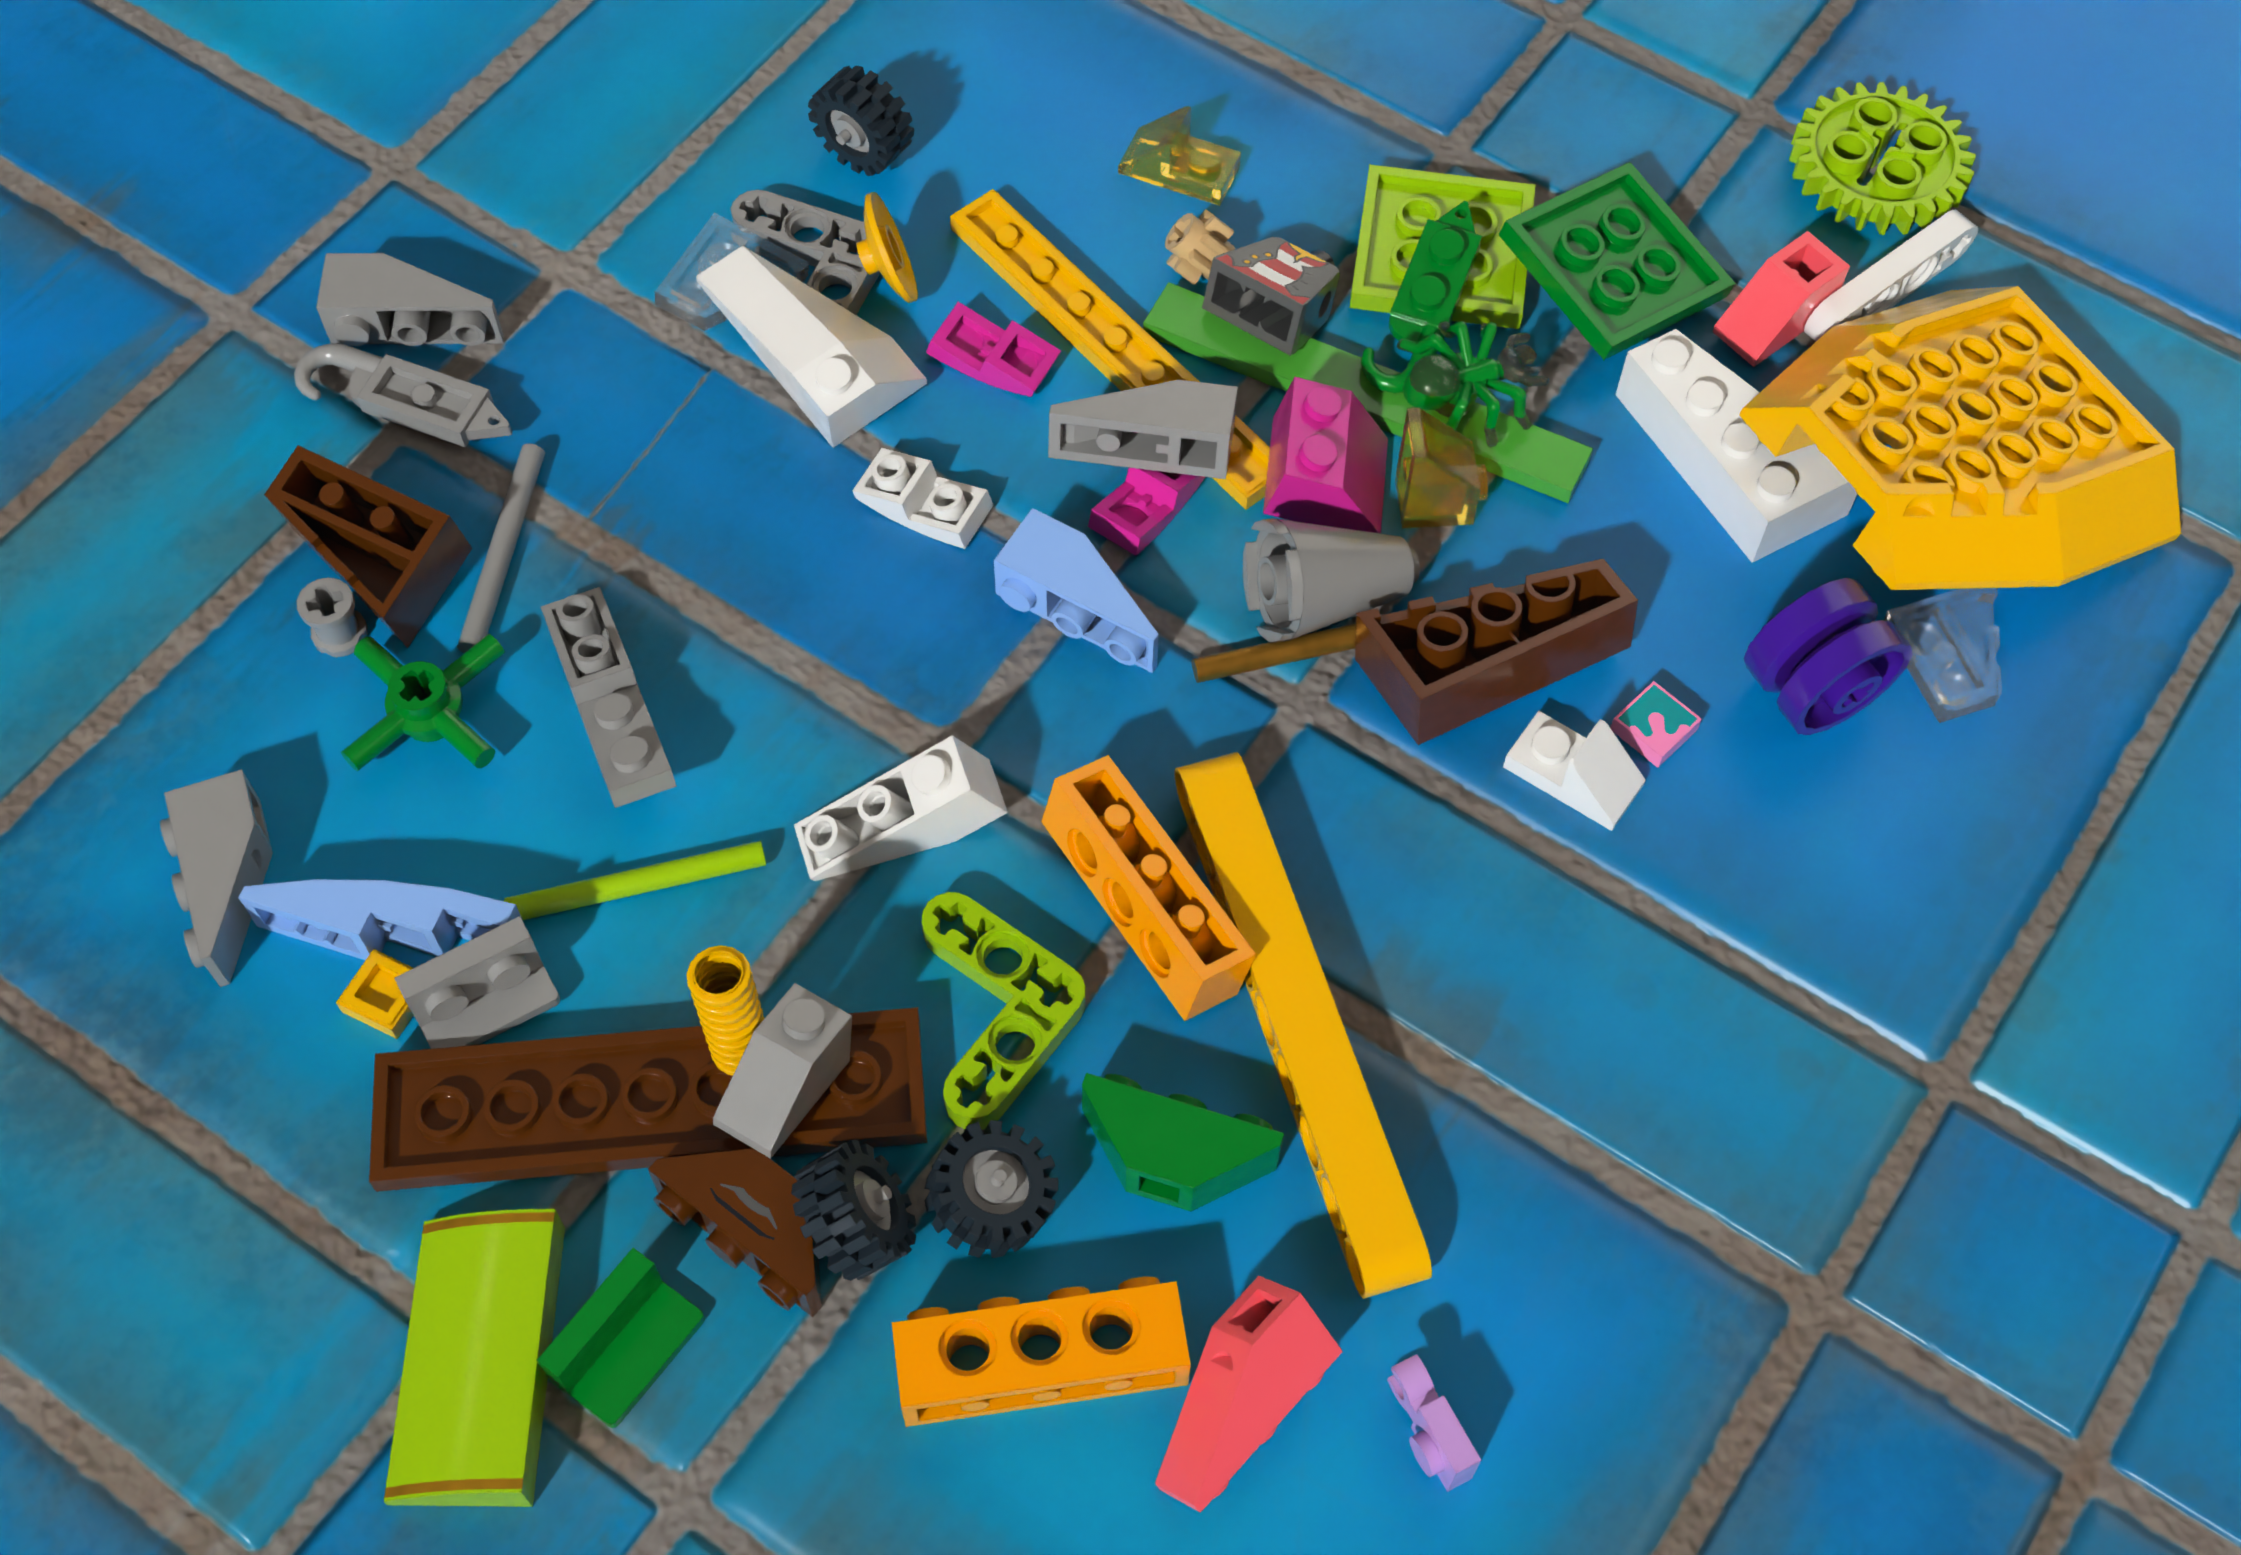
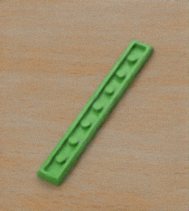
M1168 282L1143 322V329L1157 341L1286 392L1294 377L1350 390L1380 429L1566 503H1569L1591 459L1593 448L1502 412H1499L1496 427L1489 429L1486 427L1487 406L1476 402L1468 405L1448 446L1439 442V439L1455 405L1447 403L1444 407L1437 410L1426 411L1417 409L1407 402L1403 393L1385 392L1371 385L1363 374L1361 357L1313 338H1309L1296 353L1290 356L1203 309V295ZM1375 363L1376 367L1383 373L1393 375L1400 373Z

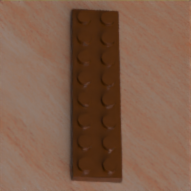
M918 1007L848 1013L852 1015L849 1063L772 1157L829 1152L851 1140L859 1141L860 1146L866 1143L873 1148L928 1143ZM702 1026L375 1054L369 1182L376 1192L649 1168L659 1158L751 1149L752 1147L713 1125L714 1114L733 1076L727 1075L715 1065Z

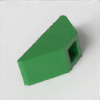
M1089 1073L1085 1074L1082 1083V1111L1126 1192L1191 1212L1277 1169L1284 1133L1273 1130L1271 1124L1260 1117L1250 1114H1236L1234 1117L1207 1110L1206 1105L1194 1097L1184 1094H1171L1168 1097L1142 1090V1087L1136 1081L1118 1074H1106L1103 1078Z

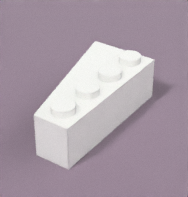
M1675 329L1627 352L1615 395L1747 558L1753 563L1847 516L1856 499L1857 492L1833 463L1819 451L1816 444L1775 457L1739 416L1743 407L1760 392Z

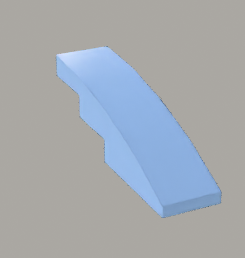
M312 879L244 886L238 897L257 927L363 960L367 959L373 949L382 952L387 941L430 955L440 956L452 950L458 937L470 941L519 916L521 917L516 904L451 888L386 880Z

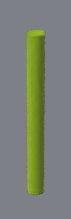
M760 840L506 897L504 902L516 904L522 920H527L766 866V860Z

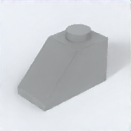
M794 983L754 1030L714 1114L713 1125L771 1159L849 1063L852 1015Z

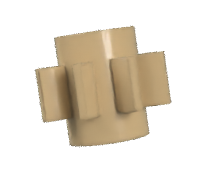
M1204 210L1199 219L1192 213H1187L1176 221L1166 237L1165 248L1173 253L1166 261V264L1193 285L1198 282L1201 275L1208 280L1213 258L1235 250V247L1227 241L1233 235L1234 230L1208 210Z

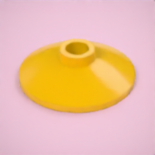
M876 192L868 193L865 195L864 202L866 239L856 243L860 260L869 275L880 271L891 288L906 302L912 303L917 301V284L900 233L880 196Z

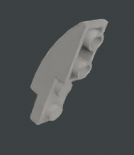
M600 587L541 606L614 807L617 808L677 787L671 767L637 685L632 666Z

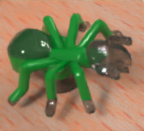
M1445 321L1440 322L1438 329L1446 338L1458 337L1460 353H1454L1445 340L1435 333L1427 336L1420 342H1413L1407 339L1399 340L1397 348L1419 355L1435 348L1440 353L1426 354L1419 359L1412 367L1403 385L1404 397L1410 405L1426 411L1436 410L1439 414L1449 417L1437 443L1438 448L1442 450L1448 448L1462 417L1471 410L1478 397L1487 406V418L1484 426L1487 445L1490 448L1497 445L1496 424L1500 412V402L1488 388L1509 395L1514 399L1513 414L1515 419L1525 430H1529L1532 426V421L1525 412L1527 395L1524 389L1500 381L1507 379L1513 383L1520 382L1528 387L1546 386L1549 383L1547 376H1538L1543 369L1542 367L1525 366L1534 362L1537 357L1536 352L1525 344L1514 348L1515 344L1527 343L1529 341L1530 335L1528 333H1518L1509 336L1505 348L1500 352L1497 360L1488 358L1497 332V324L1493 322L1484 323L1480 326L1482 341L1477 358L1472 354L1468 327L1464 321L1456 322L1451 326Z

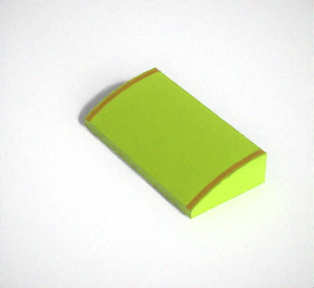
M556 1209L485 1211L424 1221L384 1503L386 1505L533 1507L548 1377L536 1360L552 1343L565 1226Z

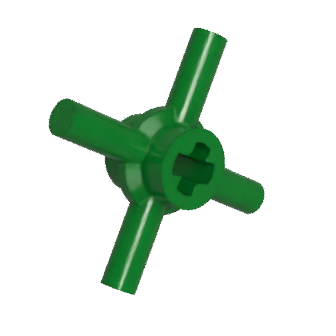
M488 634L448 667L441 670L436 665L424 661L411 662L403 666L374 638L365 637L360 640L354 648V655L388 686L385 697L387 715L342 750L343 758L354 770L359 771L402 735L406 734L422 742H433L445 738L476 768L487 766L495 756V749L459 717L463 705L461 688L505 653L501 644L491 634Z

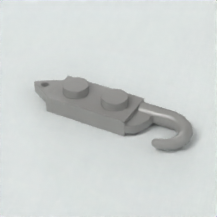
M330 343L317 346L308 351L299 360L294 372L295 385L299 391L312 400H318L321 397V392L312 386L310 382V377L314 371L327 365H334L352 371L349 391L353 402L361 408L362 412L465 448L470 440L512 435L510 424L495 407L489 389L385 354L382 358L344 344Z

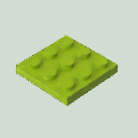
M1369 164L1349 308L1390 313L1427 220L1436 221L1463 201H1467L1475 233L1481 235L1482 240L1480 250L1451 321H1464L1465 323L1481 325L1493 322L1497 324V327L1520 329L1524 309L1527 268L1501 239L1499 233L1506 220L1534 207L1536 184Z

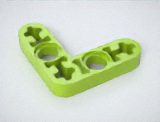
M946 892L931 899L922 912L921 923L927 947L942 960L1006 1003L1005 1007L951 1070L944 1082V1104L948 1117L952 1122L963 1129H966L968 1125L979 1122L981 1130H983L990 1120L998 1121L1079 1022L1085 1011V984L1082 976L1073 967L970 897L961 893ZM958 916L963 918L964 932L977 942L971 955H969V938L955 929L949 930L945 935L941 934L940 919L943 918L948 922H952ZM1001 947L1015 950L1022 958L1019 968L1006 975L996 974L985 965V959L988 954ZM1035 967H1038V984L1049 992L1056 993L1061 987L1067 988L1069 1004L1066 1005L1063 1002L1056 1001L1051 1007L1045 1006L1044 991L1030 980ZM1026 985L1025 990L1021 991L1020 989H1022ZM1022 1032L1033 1040L1035 1047L1029 1056L1015 1061L1002 1057L998 1053L996 1045L1005 1034ZM982 1061H986L995 1072V1075L986 1086V1099L988 1103L984 1106L980 1102L974 1101L966 1108L963 1106L961 1089L965 1087L974 1092L987 1078L986 1064L982 1063Z

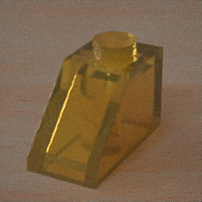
M1407 408L1395 476L1402 529L1473 525L1478 501L1487 499L1488 477L1486 466L1484 464L1476 465L1472 440L1421 408Z

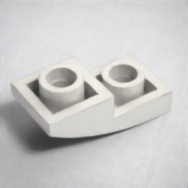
M885 448L880 449L852 490L857 500L885 517L925 536L966 549L993 507L988 490L938 477L931 460Z

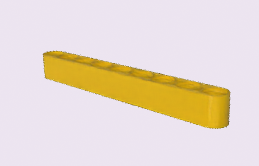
M1233 752L1175 768L1174 777L1179 801L1213 896L1256 953L1244 981L1354 1285L1359 1295L1365 1299L1432 1278V1266L1424 1236L1242 757L1238 752Z

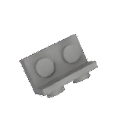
M520 916L394 978L431 1049L479 1045L560 1003V996Z

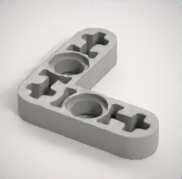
M763 190L747 191L733 201L731 206L735 235L741 242L816 267L806 285L819 293L826 287L835 284L850 288L851 292L846 297L832 301L857 315L880 274L879 271L869 275L860 260L859 254H850V252L857 253L856 243L866 239L863 221ZM812 227L823 232L820 238L811 242H803L794 238L796 232L803 228Z

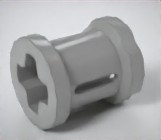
M327 577L307 584L300 591L296 601L297 611L304 623L311 627V639L317 650L336 658L354 653L357 643L368 636V627L361 613L354 610L355 597L348 584L340 579Z

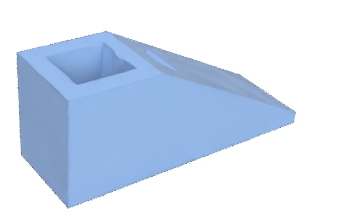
M1032 508L994 559L996 594L1013 609L1021 612L1030 611L1052 622L1063 634L1075 639L1082 637L1105 649L1116 661L1129 666L1135 664L1153 673L1157 668L1158 633L1084 533Z

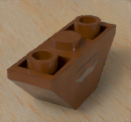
M753 1148L659 1158L648 1168L658 1192L653 1198L658 1207L679 1225L684 1227L692 1220L709 1234L705 1240L706 1244L719 1258L731 1267L737 1268L743 1261L762 1276L757 1284L776 1304L787 1311L796 1304L811 1317H814L822 1308L819 1259L812 1251L816 1242L812 1235L806 1239L804 1238L800 1227L806 1224L804 1217L795 1216L793 1204L800 1201V1199L792 1195V1184L797 1182L796 1178L772 1159Z

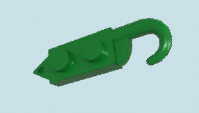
M1463 201L1438 220L1428 219L1390 311L1389 330L1400 342L1402 339L1420 342L1433 333L1440 335L1443 339L1446 336L1447 328L1451 323L1482 240V236L1475 233L1467 201ZM1368 347L1364 349L1361 359L1363 374L1371 385L1381 391L1395 394L1403 393L1404 381L1414 364L1426 354H1437L1438 350L1432 348L1419 355L1412 353L1406 369L1401 373L1393 375L1383 373L1376 367L1374 363V350Z

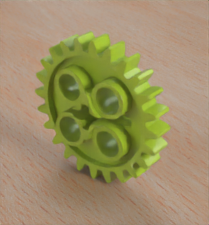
M1858 82L1852 95H1849L1841 87L1835 88L1832 100L1820 95L1814 109H1805L1801 123L1797 124L1791 142L1793 147L1789 161L1796 163L1792 174L1793 179L1805 180L1801 191L1802 195L1819 194L1820 197L1816 209L1820 211L1831 206L1836 208L1835 222L1839 223L1850 215L1856 218L1855 226L1858 231H1861L1869 221L1876 224L1880 235H1885L1889 224H1895L1899 231L1905 235L1908 234L1913 221L1924 229L1931 224L1934 217L1940 218L1949 212L1951 207H1959L1974 175L1971 167L1976 154L1967 151L1972 141L1971 136L1957 135L1962 124L1960 120H1943L1947 110L1945 105L1934 109L1926 107L1928 95L1925 93L1915 100L1907 98L1908 91L1906 86L1902 85L1894 95L1888 94L1884 82H1879L1875 93H1869L1866 87L1861 82ZM1902 130L1895 146H1891L1885 152L1887 144L1895 132ZM1879 162L1876 172L1868 184L1860 185L1864 182L1869 168H1874Z

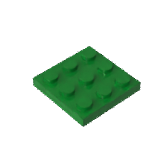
M1631 162L1506 220L1499 233L1501 239L1603 360L1719 302L1729 295L1736 284Z

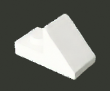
M1541 711L1536 713L1507 753L1503 768L1613 831L1645 783V778L1605 721L1600 719L1587 738Z

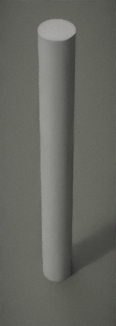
M524 444L521 448L457 644V648L463 653L488 634L545 456L544 450L535 444Z

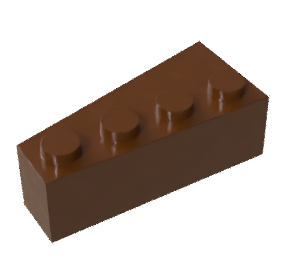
M1604 558L1526 575L1525 584L1501 588L1494 587L1493 583L1469 588V596L1435 603L1433 596L1408 601L1407 610L1380 615L1378 608L1356 613L1355 660L1415 742L1420 745L1630 648L1638 599Z

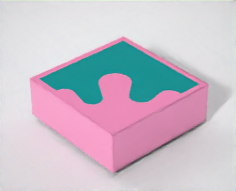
M1653 681L1614 717L1610 728L1622 740L1659 768L1698 730L1702 718Z

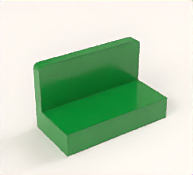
M632 1248L536 1361L554 1385L608 1427L616 1428L702 1326L705 1317L699 1308L662 1281L655 1263L635 1248Z

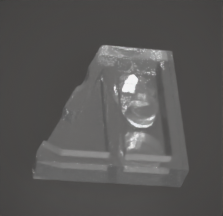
M713 213L656 289L655 305L706 331L728 319L696 280L698 274L742 245L801 282H804L808 277L809 262Z
M1998 588L1956 589L1888 610L1883 619L1884 621L1892 622L1911 645L1913 656L1907 669L1939 723L1995 706L2002 694L2001 667L1996 661V653L2000 648L1999 626H1994L1993 603L1998 596Z

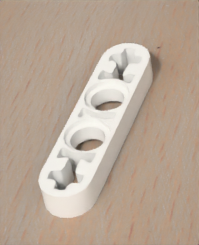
M1956 209L1945 213L1822 301L1808 318L1804 326V332L1816 342L1835 325L1892 308L1958 260L1973 243L1979 230L1978 227Z

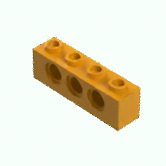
M1104 756L1055 778L1041 821L1183 1020L1187 1021L1238 995L1256 953L1110 756Z
M1136 1277L1120 1283L1118 1290L1090 1294V1290L1085 1287H1067L1051 1292L1048 1295V1300L1020 1304L1019 1299L1014 1297H998L981 1302L977 1306L978 1310L949 1314V1310L946 1308L929 1307L909 1313L905 1321L891 1322L900 1403L906 1427L1189 1385L1191 1363L1177 1281L1160 1283V1280L1156 1277ZM1111 1324L1125 1329L1131 1338L1124 1346L1118 1349H1105L1094 1342L1092 1339L1093 1333L1098 1328ZM1035 1335L1050 1336L1060 1345L1058 1351L1053 1356L1044 1360L1029 1358L1022 1352L1021 1347L1027 1339ZM966 1345L979 1346L989 1354L982 1366L969 1371L956 1368L951 1364L950 1359L956 1350Z

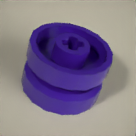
M1843 578L1830 581L1795 600L1760 630L1749 644L1743 658L1746 668L1764 691L1780 692L1776 701L1778 708L1798 734L1812 735L1828 730L1870 705L1891 687L1905 671L1913 656L1911 645L1892 622L1884 620L1875 621L1878 615L1877 604L1858 580Z

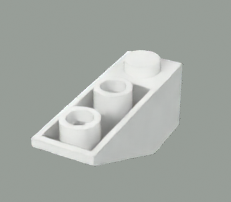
M952 735L794 824V828L809 877L813 881H819L956 842L1007 814L1008 811L990 759Z

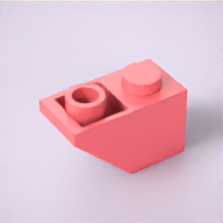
M1807 231L1766 260L1717 321L1713 333L1751 366L1755 367L1804 332V326L1813 311L1822 301L1843 286L1850 265Z

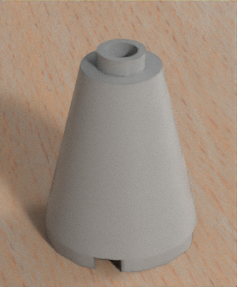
M1277 518L1254 522L1251 529L1259 531L1257 540L1245 542L1243 551V583L1249 611L1260 610L1266 625L1256 626L1259 634L1269 642L1289 641L1355 616L1358 612L1371 610L1405 597L1410 593L1413 583L1418 580L1420 573V563L1416 551L1409 547L1406 540L1400 536Z

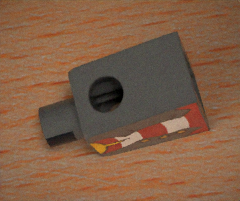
M1270 237L1213 258L1202 308L1291 356L1327 321L1335 297L1340 272L1331 256L1325 251L1315 250L1309 253L1282 238Z

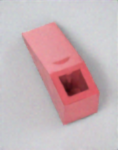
M1258 1275L1211 1327L1155 1481L1160 1491L1201 1513L1212 1499L1216 1498L1226 1489L1230 1479L1256 1449L1272 1437L1279 1423L1301 1398L1321 1381L1324 1372L1343 1352L1300 1292Z

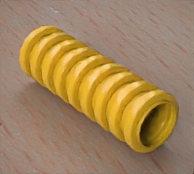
M719 945L708 947L698 953L690 962L686 976L688 988L691 992L712 1060L718 1069L727 1075L733 1076L754 1030L765 1018L750 963L744 954L737 949Z

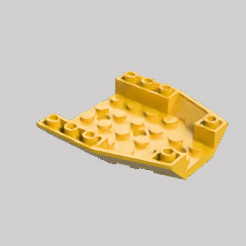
M2019 286L1949 290L1835 325L1744 406L1739 414L1775 457L1816 444L1819 451L1833 463L1855 488L1857 494L1870 505L1875 513L1852 546L1891 590L2059 587L2172 542L2181 534L2174 448Z

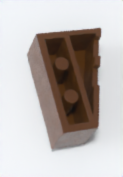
M299 445L264 494L292 529L343 582L348 584L349 588L407 648L472 550L471 545L449 515Z

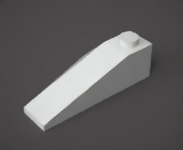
M743 245L696 276L698 284L833 448L927 384L926 377L891 336Z

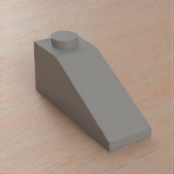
M1174 380L1053 404L1049 411L1048 458L1226 479L1234 433L1238 387Z

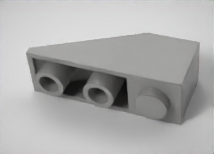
M326 253L316 308L330 343L349 346H362L364 344H404L408 346L422 344H463L467 346L504 344V334L492 299L385 253Z
M242 769L164 792L169 818L160 820V828L165 845L172 857L178 856L181 872L172 875L174 892L181 909L184 912L190 911L193 928L184 930V940L193 965L196 968L205 966L220 987L231 983L251 921L250 915L238 897L244 886L263 884L273 854L260 799Z

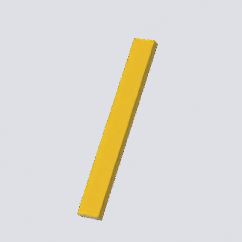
M994 189L950 216L951 230L1120 391L1174 380L1200 382ZM1235 415L1234 433L1226 479H1213L1247 510L1265 497L1270 447Z

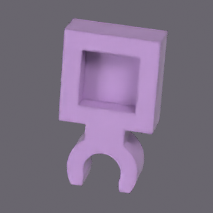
M1416 1354L1392 1366L1391 1371L1393 1375L1388 1377L1387 1381L1396 1399L1413 1421L1411 1429L1415 1435L1409 1437V1442L1422 1470L1429 1477L1437 1474L1447 1492L1471 1480L1481 1462V1458L1445 1396L1439 1397L1436 1393L1430 1375L1418 1355Z

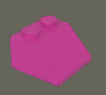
M1294 377L1273 417L1263 514L1291 521L1381 533L1388 438L1352 391Z

